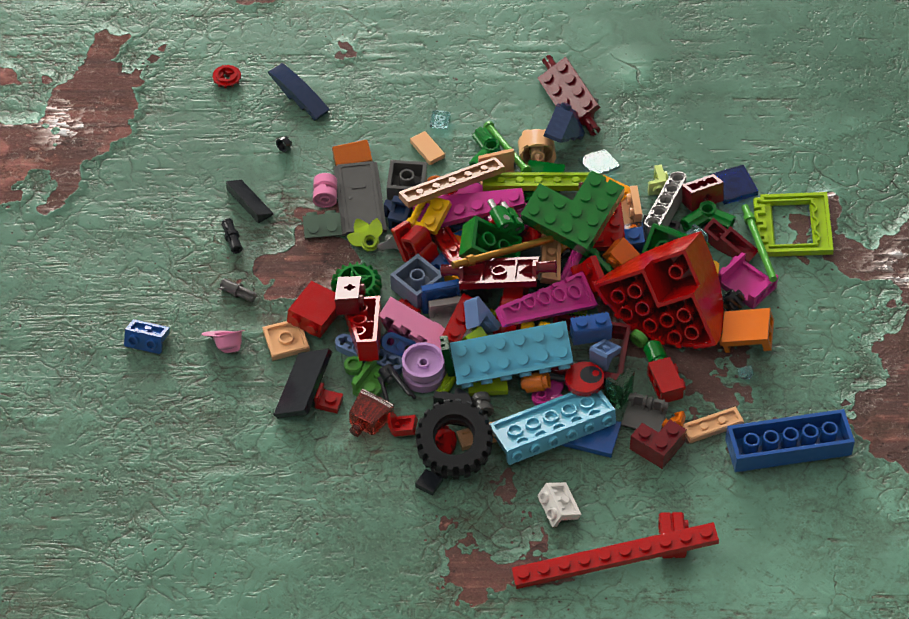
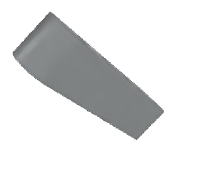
M680 171L673 172L666 181L645 219L646 239L653 223L667 227L670 224L682 201V184L687 183L685 173Z

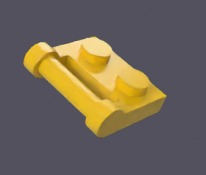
M438 197L416 205L411 217L407 218L406 221L410 222L411 227L415 225L424 226L430 231V234L437 235L452 204L449 200ZM425 204H430L421 222H418L417 220Z

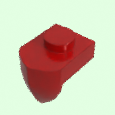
M394 412L388 414L387 423L393 436L415 435L418 422L416 415L396 416Z

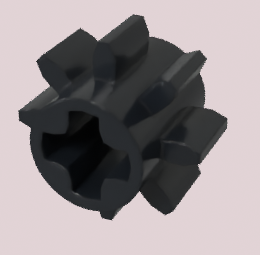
M733 289L728 290L722 297L724 300L723 307L727 311L741 310L745 306V295L739 289L736 292Z

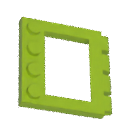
M827 192L760 194V197L753 199L755 224L768 257L833 255L834 249ZM809 205L813 243L775 245L772 206Z

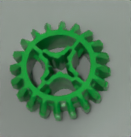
M358 261L354 265L349 262L348 266L342 265L341 269H337L336 274H333L331 288L334 292H336L338 277L361 276L362 284H365L366 287L364 297L380 296L381 276L378 274L377 269H373L372 265L367 266L365 262L362 265H359Z

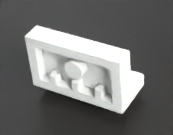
M566 482L546 483L539 492V501L552 527H557L561 520H577L582 515Z

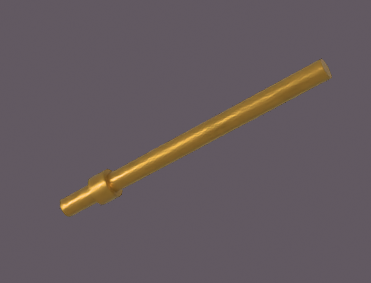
M550 235L478 255H467L463 259L452 261L451 266L453 269L463 266L471 267L478 262L553 243L554 239Z

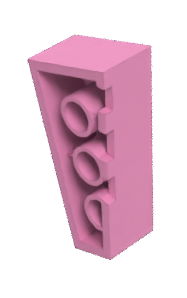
M390 296L379 314L385 330L394 331L416 343L427 342L434 344L441 349L440 336H442L445 328Z

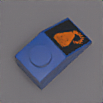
M643 221L625 224V239L641 254L646 242Z

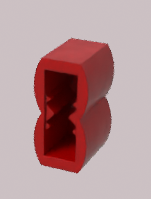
M413 226L401 238V243L407 251L409 259L419 254L431 263L439 256L436 244L431 241L430 231L424 226Z

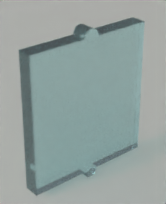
M606 149L594 153L591 152L589 155L578 158L579 162L588 172L593 170L604 175L620 169V164Z

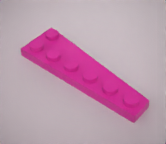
M522 188L438 197L449 200L452 204L441 227L466 222L474 216L480 218L491 216V208L487 203L489 199H493L497 206L505 201L509 208L514 207L515 210L525 208L526 206ZM425 204L417 220L418 222H421L430 204Z
M579 272L565 278L563 281L553 283L551 286L539 289L537 292L527 294L522 298L501 305L495 312L503 328L593 309L598 304L584 273Z

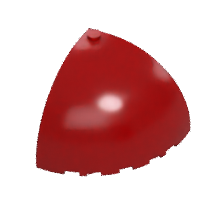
M701 231L646 251L616 267L594 284L600 298L605 305L608 304L614 311V316L617 319H622L626 324L631 325L632 331L637 329L651 338V340L660 341L662 345H675L676 348L693 347L694 349L715 346L719 342L724 318L722 291L716 266Z

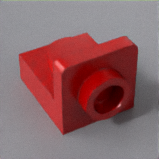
M320 383L314 398L315 409L338 414L344 399L343 394L325 390L324 383Z

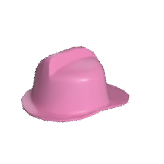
M245 330L209 331L202 333V335L212 336L219 350L224 353H231L240 350L242 331Z

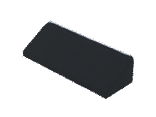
M243 180L226 182L227 191L258 224L274 215Z

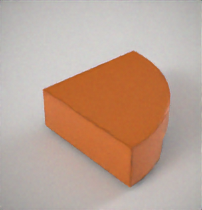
M684 411L674 413L675 416L669 420L683 427L686 418ZM667 418L663 421L662 427L669 421Z

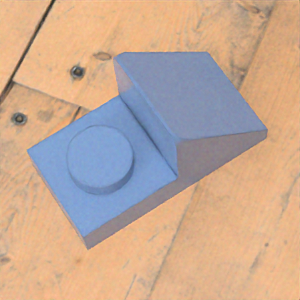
M479 296L464 302L466 329L481 326L487 334L497 331L501 327L500 322Z
M603 339L590 347V362L607 371L612 358L620 353L622 347Z

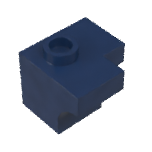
M394 195L392 200H385L384 214L388 218L389 230L411 217L413 208H408L399 199V196Z

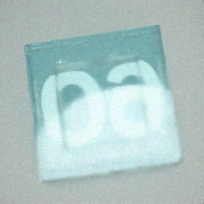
M433 110L430 127L448 129L451 112Z

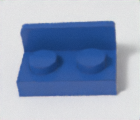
M133 319L125 329L124 346L160 354L162 352V343L169 335L170 327Z

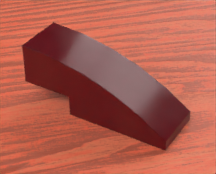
M714 218L701 231L707 243L732 258L739 256L743 252L746 254L745 261L749 263L758 252L755 246L731 226L726 229Z

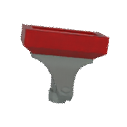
M405 220L392 228V234L386 235L385 241L377 245L378 250L398 249L403 261H409L408 253L401 243V238L412 228L410 222Z

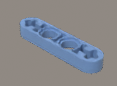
M338 335L335 339L336 350L349 357L357 356L351 335ZM380 348L379 355L383 356V359L377 361V364L382 367L387 364L395 365L394 369L397 373H402V357Z

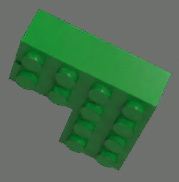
M593 170L590 171L573 200L539 183L521 212V219L525 225L546 236L551 235L554 240L587 257L624 197L625 187L610 179L606 182L605 176Z

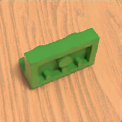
M377 360L366 361L359 375H355L351 382L353 395L371 404L382 393L381 384L377 379L380 377L378 371L382 366L377 364ZM362 389L374 395H372L371 398L365 397L367 392L363 391Z

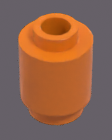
M533 372L531 376L521 378V387L526 393L546 391L547 388L551 387V379L548 372L541 374Z

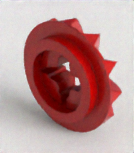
M222 65L214 70L212 77L218 87L224 86L227 88V86L233 87L234 84H239L241 73L235 66Z

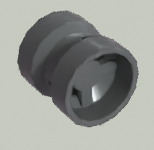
M477 392L471 396L473 407L476 408L478 406L482 410V414L487 417L493 415V405L490 403L491 399L487 392Z

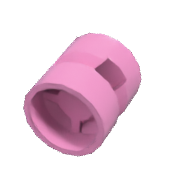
M330 173L316 175L313 180V203L321 208L334 206L337 202V178Z

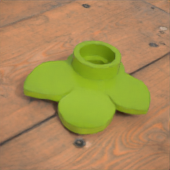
M378 218L374 219L370 224L361 219H356L354 233L348 234L347 239L353 246L362 247L369 252L374 251L378 248L379 237L383 232L382 224ZM369 240L374 242L372 245H367Z

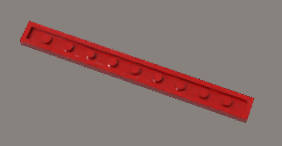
M712 522L512 567L516 589L716 545L719 544V538L715 524Z

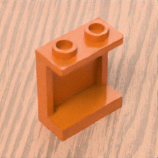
M771 309L725 311L723 332L719 339L720 346H723L725 353H730V346L762 344L764 351H772L774 318Z

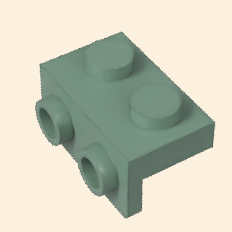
M336 210L325 211V214L317 215V212H308L306 216H303L305 239L342 236L340 212L336 213Z

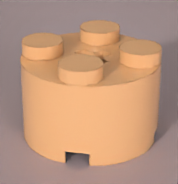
M546 129L524 130L522 132V136L518 140L519 157L526 165H528L529 160L555 162L554 140L543 136Z

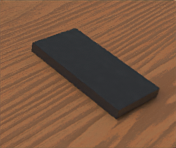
M329 348L298 353L273 414L277 419L307 415L309 413L333 353Z

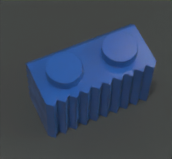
M602 312L594 315L591 314L590 316L572 317L570 319V336L573 346L599 342L603 339L611 340L612 323L609 313Z

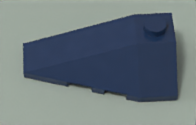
M564 102L556 105L543 135L544 137L559 143L569 142L570 139L573 141L583 139L585 131L575 109H572L571 105Z

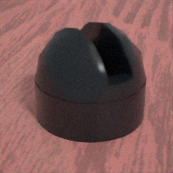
M283 136L276 140V146L282 152H286L292 146V141L288 139V136Z

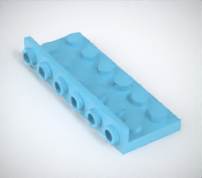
M566 321L450 343L457 380L456 384L458 386L461 385L462 388L473 387V383L480 381L481 385L493 383L492 379L500 378L501 381L511 380L512 375L520 374V378L531 376V372L538 370L539 374L551 372V368L558 367L559 370L571 368L570 364H574Z
M601 390L587 397L568 393L492 422L489 425L492 427V435L506 454L508 465L614 425L616 424L615 408Z

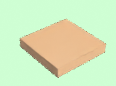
M287 321L262 327L272 361L310 351L304 330L291 325Z

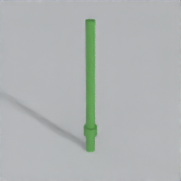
M744 204L741 207L744 213L743 219L745 224L749 226L770 282H775L777 277L755 224L756 218L750 211L749 206Z

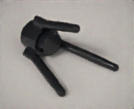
M387 364L379 369L380 377L377 379L381 384L385 401L389 402L385 382L392 384L395 381L408 396L416 399V395L401 379L392 364Z

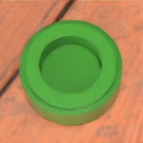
M634 329L630 334L631 342L637 347L644 348L649 341L647 336L637 329Z
M351 356L345 360L344 370L348 375H359L362 371L363 361H359L357 356Z

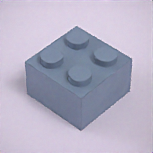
M416 254L390 274L391 289L419 309L421 308V286L444 282V277L441 276V272L422 256Z

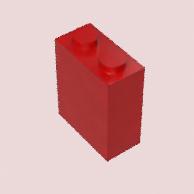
M311 281L288 309L287 322L311 335L321 338L338 316L335 306L336 292Z

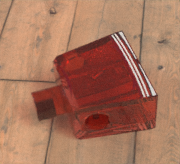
M362 388L349 412V420L352 425L349 429L350 433L356 437H359L363 431L370 435L376 434L387 424L388 414L394 412V404Z

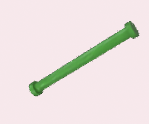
M487 121L483 125V128H486L493 138L499 140L500 146L504 150L512 149L494 128L492 121ZM515 152L514 162L521 169L520 172H532V168L526 165Z

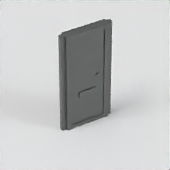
M369 161L333 166L334 175L337 178V198L342 236L347 237L348 234L354 233L356 219H361L370 224L374 219L378 218L382 224L383 232H387L377 162Z

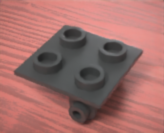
M634 392V394L630 393L621 426L637 429L641 423H644L655 431L660 432L669 403L665 402V399H654L653 396L648 398V395L644 397L637 394V392Z

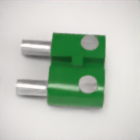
M493 199L487 201L491 208L490 215L501 232L508 231L510 234H519L525 229L523 220L518 216L515 209L509 208L505 201L498 206Z

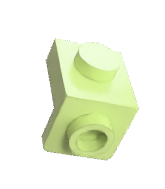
M662 164L654 166V180L648 182L649 196L659 195L668 180L667 171L663 170Z

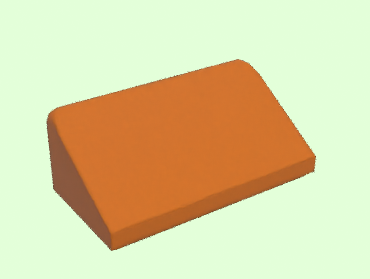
M368 140L332 147L336 166L339 164L372 161Z

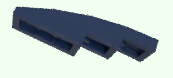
M281 63L268 71V74L289 100L293 99L301 110L305 109L314 121L329 112L330 109L320 97L285 64Z

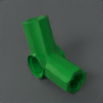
M479 127L472 134L473 139L481 150L472 158L469 165L477 164L478 156L501 151L499 140L493 138L486 128Z
M704 201L697 210L682 218L680 223L683 230L687 233H692L701 226L707 225L714 218L728 229L730 226L733 227L736 216L717 209L716 205L711 201Z

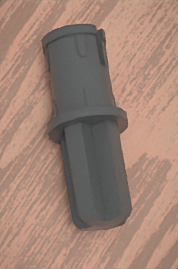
M226 278L220 283V289L233 294L235 298L239 296L251 302L255 301L256 292L244 288L243 284L234 283Z

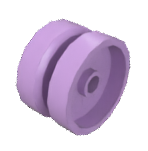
M427 342L416 343L404 351L402 356L403 381L411 390L419 393L432 392L439 387L444 379L445 362L441 349L436 345Z

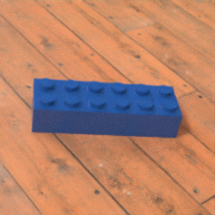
M844 409L727 426L725 437L734 472L852 455L855 443Z

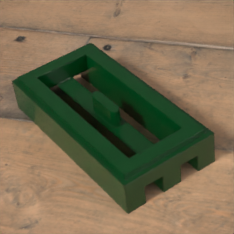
M447 335L440 336L441 351L449 377L455 376V369Z

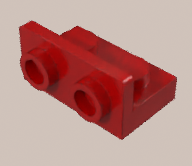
M594 255L587 258L581 264L573 265L570 267L573 275L579 272L584 273L594 298L598 299L600 296L594 284L604 276L597 256Z

